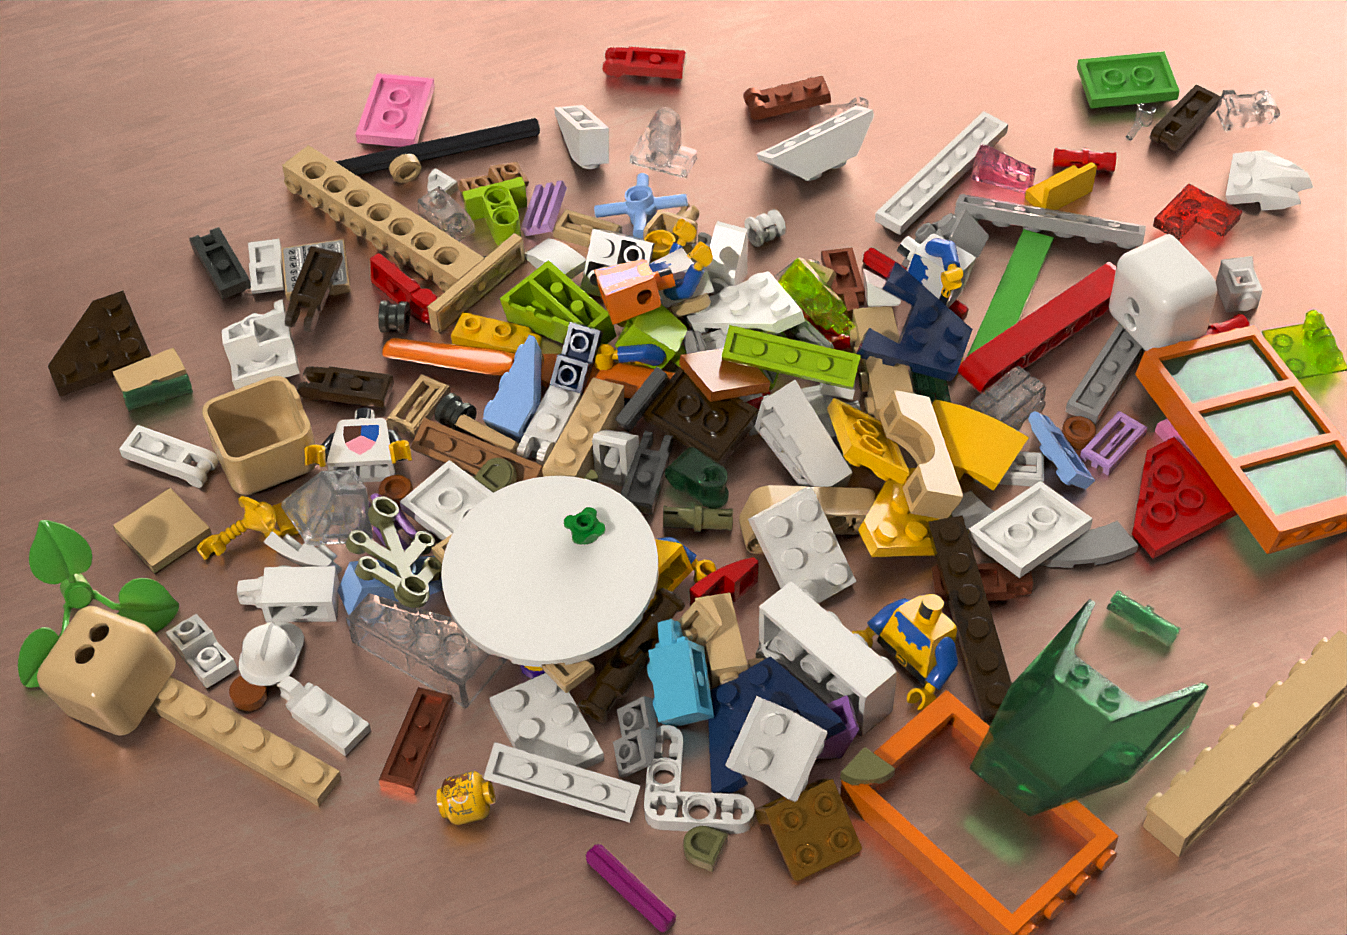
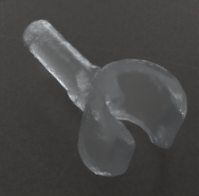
M1144 103L1138 104L1134 125L1126 135L1128 141L1133 140L1142 126L1147 127L1152 124L1156 110L1154 107L1151 111H1144Z

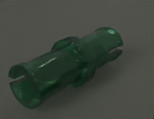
M186 373L182 376L160 382L158 379L151 381L150 385L122 391L127 410L130 412L155 403L158 406L163 405L165 400L193 394L189 376Z
M1120 590L1116 591L1110 600L1112 603H1109L1106 608L1108 611H1112L1133 624V629L1137 632H1146L1164 643L1168 648L1176 640V634H1179L1181 631V627L1154 612L1155 608L1150 605L1146 607L1123 594Z

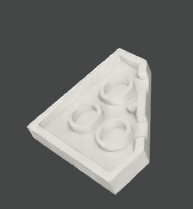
M769 271L755 274L747 281L736 286L723 288L719 293L709 297L711 300L709 307L684 316L690 328L700 333H707L708 328H721L723 334H727L729 325L745 329H762L763 333L776 335L805 322L802 310Z

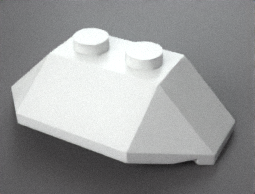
M860 106L852 107L823 123L757 153V157L759 160L790 175L805 179L806 181L816 180L822 176V172L840 168L847 164V160L858 155L874 117L873 110Z

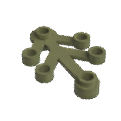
M376 497L368 510V517L370 523L380 529L386 548L371 540L365 532L360 530L351 531L345 545L354 554L367 552L394 569L396 575L379 566L378 561L369 556H363L359 559L355 573L363 580L370 581L376 578L392 588L395 598L404 606L420 608L429 599L428 584L441 578L442 563L436 557H428L425 559L421 572L418 575L412 574L410 567L421 555H427L431 552L435 539L430 533L419 531L415 534L411 545L404 551L393 524L399 512L397 503L387 497Z

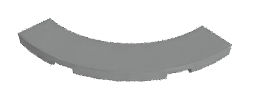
M972 491L963 494L960 504L954 509L949 518L963 515L968 532L969 528L995 511L979 500ZM1115 521L1086 531L1039 565L1072 568L1074 564H1105L1136 553L1138 544L1121 524Z

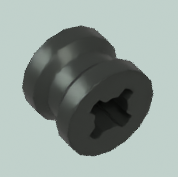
M381 300L378 313L380 332H389L391 329L397 330L399 333L408 332L410 325V305L408 301L392 304L389 300Z
M450 393L440 401L434 416L435 420L440 424H448L451 429L465 433L455 424L460 415L463 414L475 420L477 409L470 403H463L462 399L455 393Z

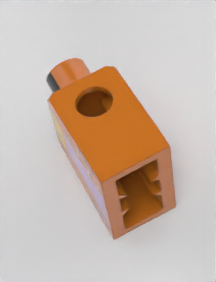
M644 259L594 270L602 301L613 325L659 308L661 300L658 291L676 286L670 267L652 272L647 260Z

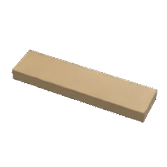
M514 233L428 306L431 328L438 333L442 332L461 316L462 312L468 310L524 262L523 238Z

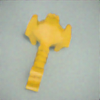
M241 496L238 498L240 501L238 503L245 509L243 519L236 521V524L233 523L225 531L204 539L197 546V551L204 560L208 559L212 552L220 556L226 550V545L231 540L236 539V536L242 535V532L245 533L247 529L260 531L266 538L272 531L281 536V532L274 528L276 523L274 507L267 502H257L249 497Z

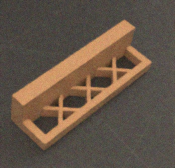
M423 418L410 447L413 451L444 464L450 460L463 471L473 476L478 473L488 460L503 458L510 462L516 470L517 479L515 483L531 478L543 477L542 465L427 418Z

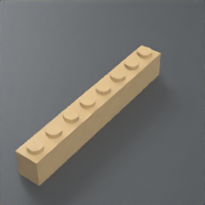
M1339 630L1329 640L1325 637L1321 639L1312 650V656L1307 661L1300 659L1292 667L1287 680L1284 682L1276 681L1265 695L1266 699L1260 705L1254 702L1242 716V722L1237 726L1229 725L1222 732L1218 739L1219 743L1213 749L1209 746L1204 748L1196 757L1195 765L1188 772L1182 769L1173 778L1169 785L1171 788L1162 795L1158 792L1149 800L1145 806L1147 815L1143 825L1149 833L1178 857L1182 855L1347 697V635Z

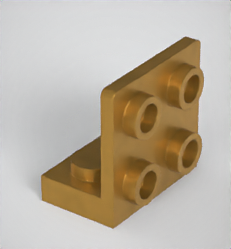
M833 778L818 779L807 784L796 802L781 796L754 809L758 823L769 824L790 875L795 881H799L862 850L861 843Z

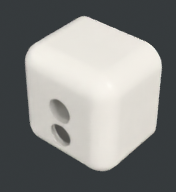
M1166 234L1120 257L1115 272L1109 310L1118 323L1145 351L1151 348H1161L1180 341L1186 342L1198 339L1206 335L1217 295V285L1211 273L1174 236Z

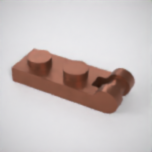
M823 75L763 90L749 88L743 94L750 116L754 120L831 103V93Z

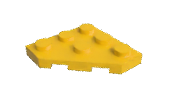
M908 468L910 474L903 484L892 479L885 481L884 486L861 523L858 531L871 557L935 556L927 531L928 521L939 519L911 514L903 491V486L916 468Z

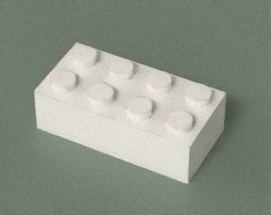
M790 581L759 606V646L760 644L764 645L771 639L767 650L790 660L791 663L789 667H786V670L825 705L848 695L851 698L859 727L858 734L861 737L893 711L897 676L894 665L886 657H880L870 649L860 635L853 634L844 627L840 619L833 612H827L817 604L814 597L807 590H801Z

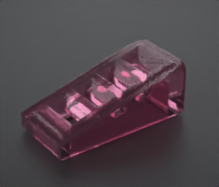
M981 144L974 159L972 180L1026 194V189L1034 185L1036 169L997 149ZM1020 175L1026 176L1025 181L1020 179Z

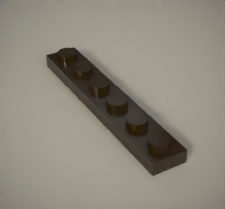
M963 515L928 521L927 531L953 622L957 627V636L980 717L984 722L1018 716L1020 709Z

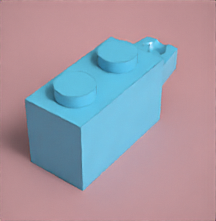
M669 619L658 622L659 643L655 644V649L648 650L650 662L647 665L648 676L653 683L655 697L653 698V707L658 722L679 727L714 718L704 646L689 641L688 637L683 636L681 624L678 621Z

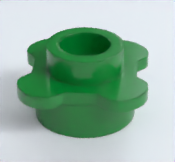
M586 507L575 516L568 515L563 521L564 527L570 529L572 541L575 544H591L605 533V525L597 519L596 509ZM582 524L588 525L586 527H581Z

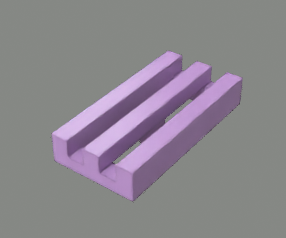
M562 180L557 181L555 187L552 182L546 183L545 188L541 184L535 186L521 226L525 236L553 231L567 189Z
M1118 411L1081 451L1080 459L1085 462L1088 459L1091 460V466L1096 469L1101 466L1103 473L1109 475L1146 435L1148 427ZM1122 422L1126 424L1099 454L1095 452ZM1133 429H1135L1131 436L1118 448V450L1109 459H1106L1115 450V448L1128 436V434Z

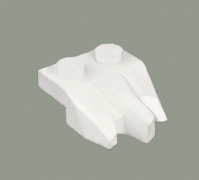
M1265 150L1233 153L1226 199L1228 205L1260 202L1262 211L1284 209L1301 204L1297 192L1314 187L1308 172L1295 163Z

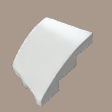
M283 299L274 302V309L264 315L253 313L244 320L222 330L223 346L231 365L232 382L235 390L272 376L286 378L300 374L291 328L285 326L284 322L286 308Z

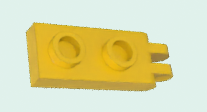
M462 312L451 334L452 344L495 349L514 354L517 348L525 343L529 335L536 338L539 346L542 342L541 336L532 333L529 327Z

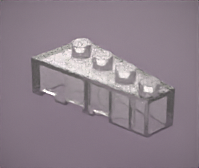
M370 593L346 618L354 644L429 688L452 695L453 702L465 709L468 708L508 660L496 654H488L476 646L458 628L452 617L421 608L406 607L400 602Z

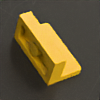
M1093 162L1079 169L1073 165L1026 189L1025 199L1034 207L1058 210L1093 191L1097 166Z

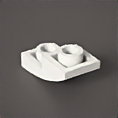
M273 531L264 541L265 544L276 552L303 567L336 566L337 574L343 569L334 562L337 555L322 543L317 548L307 540L301 545L290 535L286 534L281 538Z
M197 614L165 632L180 656L206 688H209L238 669L234 659L217 642L213 631Z

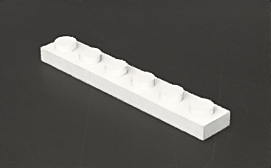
M983 111L876 211L875 221L901 235L1007 134L1008 124Z

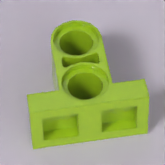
M522 177L462 192L468 222L485 218L497 245L500 246L514 233L521 237L519 212L517 209L527 207L526 188Z

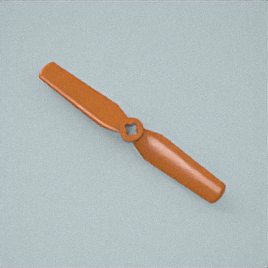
M399 338L388 340L382 350V355L386 358L503 376L505 372H509L514 363L515 356L514 353L495 349ZM542 354L541 386L549 388L558 354ZM594 362L583 394L592 378H597L624 385V398L631 399L654 369L613 362L612 368L600 370L595 367ZM664 371L669 379H671L675 374L673 372Z

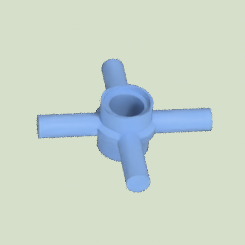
M640 173L637 176L636 186L629 188L625 192V202L595 205L594 211L596 218L627 214L634 225L633 236L643 239L644 227L654 217L657 210L688 206L687 194L663 197L653 196L652 189L649 187V176L645 173Z

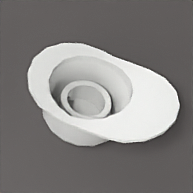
M284 621L268 622L253 628L247 633L242 644L238 666L242 678L253 685L272 686L282 681L287 675H290L296 666L304 644L302 630L296 625Z

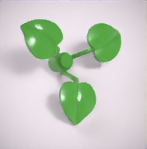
M41 520L29 551V566L38 580L47 584L61 583L60 591L66 602L63 605L64 615L59 636L54 630L48 627H41L33 631L24 640L18 657V674L23 686L27 688L40 687L37 681L38 669L68 626L72 608H84L90 604L92 599H96L113 610H119L118 615L145 624L153 633H156L172 621L179 610V603L163 585L148 578H137L126 583L119 592L118 599L120 604L114 603L99 594L98 591L92 590L86 577L80 574L87 571L92 564V551L87 541L79 533L66 525L54 521Z

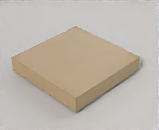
M171 488L113 525L115 532L154 573L212 535L210 527Z

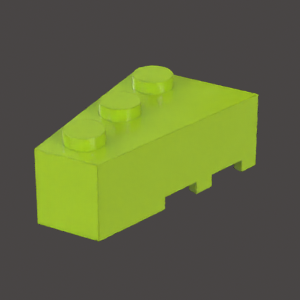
M549 260L500 298L507 321L529 327L533 332L562 344L565 341L569 322H576L603 330L600 345L608 344L617 337L608 312Z

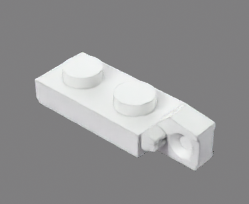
M289 675L277 684L281 691V697L288 701L285 705L291 712L292 717L344 756L371 731L368 722L318 686L308 682L303 687L300 682Z

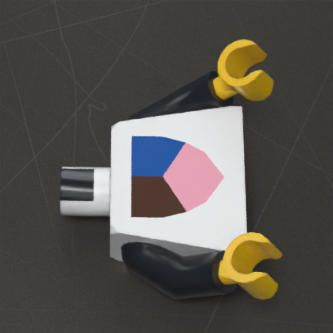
M369 408L357 409L355 411V419L339 421L335 432L331 433L321 445H309L304 449L305 466L315 463L320 467H325L327 463L332 484L379 482L388 476L396 475L394 466L396 461H403L405 459L412 461L409 442L403 440L395 430L388 429L385 419L375 418L374 411Z

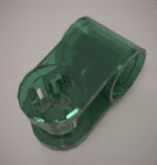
M687 448L664 471L666 479L675 489L686 493L707 508H720L729 499V491L725 486L728 480L727 470L722 465L704 456L696 448Z

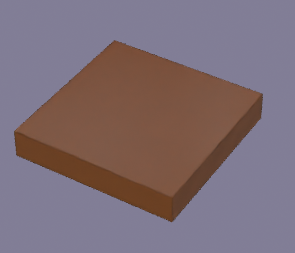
M723 348L680 356V367L710 402L769 392L771 382L759 368L722 360Z

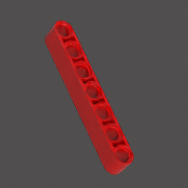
M1112 262L1104 264L965 358L958 368V373L980 394L986 395L1108 312L1117 266Z

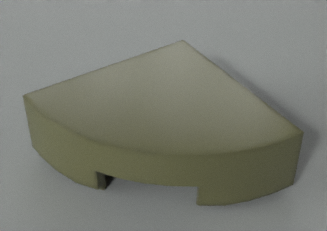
M864 747L841 771L840 779L859 786V784H882L894 776L895 768Z

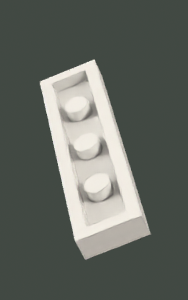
M494 742L483 778L629 823L640 789V785L496 742Z

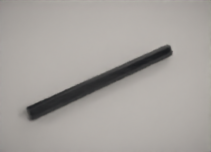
M530 118L335 162L353 174L361 175L388 169L391 162L403 154H413L417 157L418 161H424L537 136L540 134V126L536 118Z

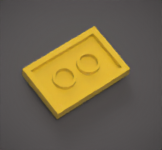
M833 398L827 407V411L836 432L837 440L840 443L843 457L854 466L860 467L864 465L872 469L875 475L885 481L892 479L903 484L910 474L898 444L886 438L881 421Z

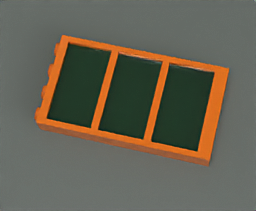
M1255 325L1240 329L1234 328L1215 335L1209 334L1186 342L1180 341L1161 348H1151L1144 352L1135 375L1266 554L1347 532V441Z

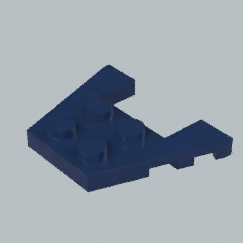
M895 262L888 273L882 289L912 306L898 343L869 328L863 335L856 354L861 355L860 358L867 360L871 356L882 359V364L894 367L898 363L912 367V372L952 381L957 375L973 329L906 269Z
M770 656L738 674L737 679L710 690L714 718L708 719L711 790L713 793L732 794L748 785L744 774L731 770L725 764L756 696L787 708L827 731L824 741L847 728L836 713Z

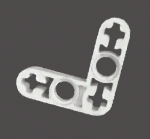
M671 725L657 727L655 753L652 764L647 766L644 813L648 825L654 829L670 831H689L697 826H708L728 834H740L748 831L753 826L755 810L754 804L746 796L681 791L684 752L683 735L679 729ZM665 739L671 740L669 758L663 757L662 745ZM660 770H668L675 776L671 782L666 784L658 783L653 777ZM666 805L664 815H657L656 810H658V806ZM678 805H682V817H677ZM695 805H703L709 809L710 814L704 819H694L690 816L689 810ZM716 807H721V819H716ZM734 809H742L741 819H733Z

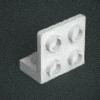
M756 696L725 766L765 783L787 799L796 802L808 783V775L817 756L820 755L824 748L827 731L787 708Z

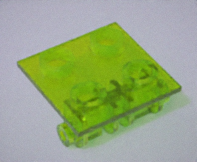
M1310 310L1305 314L1304 324L1262 330L1264 338L1297 379L1347 371L1343 352L1338 348L1331 329L1327 327L1324 315L1317 310Z

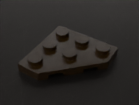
M124 291L92 301L49 363L48 368L59 397L114 378V371L151 357Z

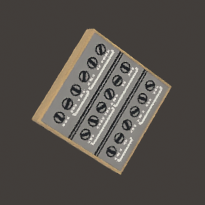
M344 239L281 248L287 301H290V295L310 246L342 253L343 260L329 295L351 292Z

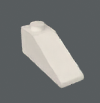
M583 105L554 107V113L571 158L585 169H595L599 167V164L609 163V127Z

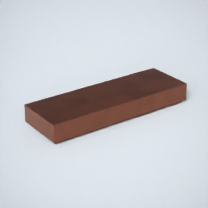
M421 687L417 688L379 777L381 787L416 795L453 705L452 695Z

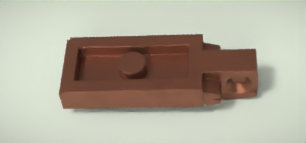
M853 247L821 251L822 265L834 270L836 274L829 288L832 303L836 309L843 308L846 324L851 323L853 309L864 305L865 296Z
M1000 563L977 564L988 601L1013 599L1015 596L1032 594L1033 579L1031 570L1019 578ZM934 565L932 566L934 595L939 596L943 603L948 602L938 566Z

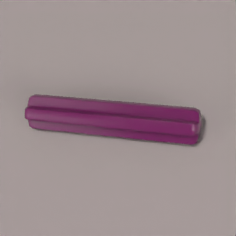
M595 844L587 851V863L660 932L668 931L675 924L676 914L602 844Z

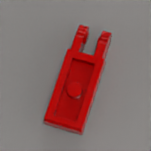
M628 46V48L610 47L605 52L602 72L607 74V76L620 77L624 74L683 79L686 52L685 50Z
M380 253L370 258L371 282L397 304L401 301H408L410 315L421 320L424 324H430L428 306L437 299L436 294H433L430 289L420 288L416 280L409 278L399 270L394 262L388 261Z

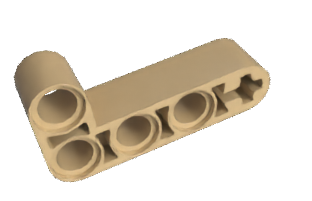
M768 485L759 487L750 494L739 516V524L748 552L754 554L764 553L748 519L803 488L810 486ZM812 487L833 533L860 535L858 529L876 499L875 492L868 488Z

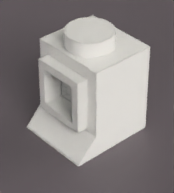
M1253 256L1221 260L1216 285L1226 312L1258 309L1263 289L1254 270Z

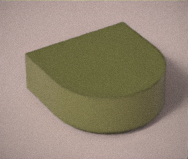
M492 458L482 466L473 478L494 493L514 484L517 479V473L514 466L507 460Z
M708 826L692 828L687 832L683 841L685 857L690 863L713 872L728 841V834Z

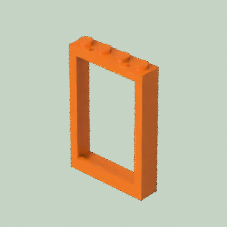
M946 690L873 753L896 770L950 723L1089 843L1017 910L1011 913L873 790L878 785L877 783L859 784V786L841 780L840 797L845 804L990 935H1035L1039 929L1037 925L1046 917L1049 920L1055 918L1065 905L1064 900L1072 893L1076 896L1079 895L1091 881L1090 876L1098 868L1104 871L1112 864L1117 856L1115 847L1119 835Z

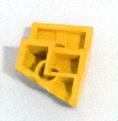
M934 400L932 407L958 482L963 474L967 473L994 491L1029 437L1001 421L976 410L946 401Z

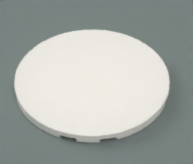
M544 476L531 478L511 484L492 493L473 507L461 520L449 539L444 553L441 575L442 587L448 609L458 628L470 641L488 654H496L511 660L514 664L542 667V664L558 663L570 665L595 657L612 648L631 633L642 620L643 613L651 599L654 598L659 577L657 547L653 533L641 512L629 500L613 489L600 483L577 477ZM592 507L597 511L596 517L599 522L604 523L605 533L591 544H575L572 541L570 529L564 527L563 521L568 515L575 516L582 512L584 508ZM582 524V525H581V527H586V526H588L587 524Z

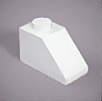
M717 221L710 245L713 259L705 267L714 289L711 292L713 294L719 293L725 287L736 286L742 283L747 275L748 229Z
M609 429L594 433L592 443L594 467L599 477L598 481L623 487L639 447V436L625 431L618 432Z

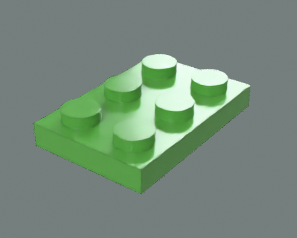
M1165 51L1078 59L1077 71L1090 108L1178 100L1180 90Z

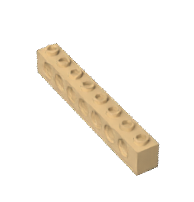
M309 145L282 164L285 177L284 183L290 192L299 194L313 207H319L328 213L334 221H340L349 227L354 234L363 236L372 242L377 249L386 251L398 263L407 265L415 270L421 278L430 280L439 286L443 292L447 291L484 259L483 256Z

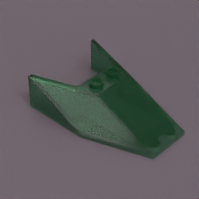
M1091 599L1083 605L1011 684L969 768L1029 817L1129 781L1192 724L1209 688L1207 684L1202 682L1141 702L1133 699L1080 659L1074 651L1082 638L1095 606V602Z

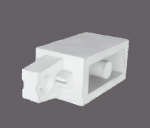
M282 565L279 567H265L264 576L258 577V579L238 581L237 596L240 604L256 605L257 608H262L266 623L282 621L337 622L339 606L337 590L340 582L336 566L291 567Z

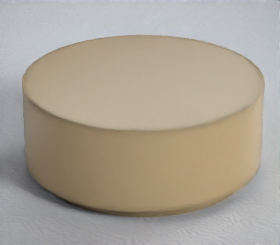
M413 154L398 156L389 166L393 179L398 183H407L414 180L422 169L417 157Z

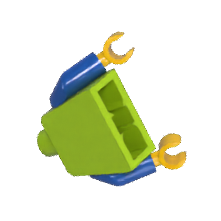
M661 304L659 308L617 323L618 326L624 327L615 344L618 350H614L609 344L600 345L595 357V367L600 370H608L612 368L613 360H619L620 363L641 362L652 369L656 367L662 369L669 361H672L680 367V356L687 354L685 347L681 343L688 330L682 322Z

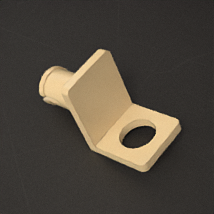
M688 203V206L681 207L677 214L659 209L644 227L643 240L654 228V231L665 230L674 235L675 242L677 243L680 237L673 233V227L679 219L689 222L696 228L697 232L698 223L696 220L700 215L698 208L695 205L690 207V203ZM697 234L696 237L686 245L690 244L692 246L693 243L696 244Z

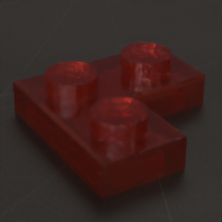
M1188 183L1154 218L1153 227L1174 236L1179 241L1196 223L1224 237L1240 221L1242 211Z

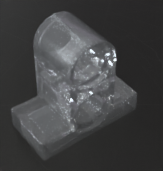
M665 107L659 108L655 112L644 132V136H640L630 153V164L685 179L697 160V150L684 147L681 144V120L679 115L674 110Z

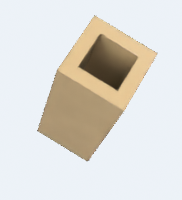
M730 593L709 596L713 600L723 623L720 630L704 646L711 689L737 679L738 674L748 669Z

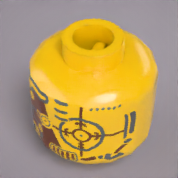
M477 771L447 777L444 779L442 787L437 789L436 793L437 805L441 816L444 819L448 818L455 825L485 819L489 815L490 804L496 802L492 782L485 781L483 776Z

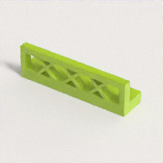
M729 325L721 356L722 360L850 390H853L861 355L732 325Z

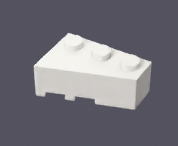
M793 380L762 400L755 428L798 485L810 487L847 486L853 473L851 465L838 450L796 380Z

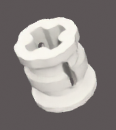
M776 209L768 211L767 214H760L756 218L748 217L744 222L745 228L748 229V239L755 247L762 246L764 241L773 240L775 236L785 235V221Z

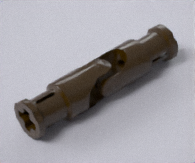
M665 588L657 590L655 593L657 598L648 611L643 613L642 620L627 635L623 643L618 646L595 680L597 685L588 698L581 700L578 704L579 709L594 721L601 724L606 723L608 720L607 713L617 699L623 698L649 658L648 650L655 649V644L659 643L658 622L673 619L677 612L684 609L685 603L673 592ZM622 661L628 664L627 667L619 669Z

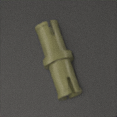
M695 504L694 508L663 506V528H693L694 532H701V529L732 531L733 508H702L700 504Z

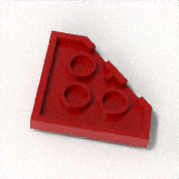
M1175 437L1147 450L1132 535L1153 559L1237 515L1206 470Z

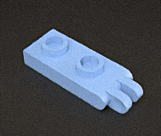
M1036 411L1032 412L1028 418L1031 429L1041 443L1039 446L1041 452L1049 460L1053 461L1058 468L1056 470L1057 476L1068 486L1075 485L1086 490L1095 479L1067 438L1048 416Z

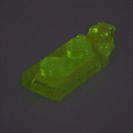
M798 257L781 276L778 283L816 325H820L826 330L832 327L837 334L848 336L850 331L855 328V325L843 314L847 307L803 258Z

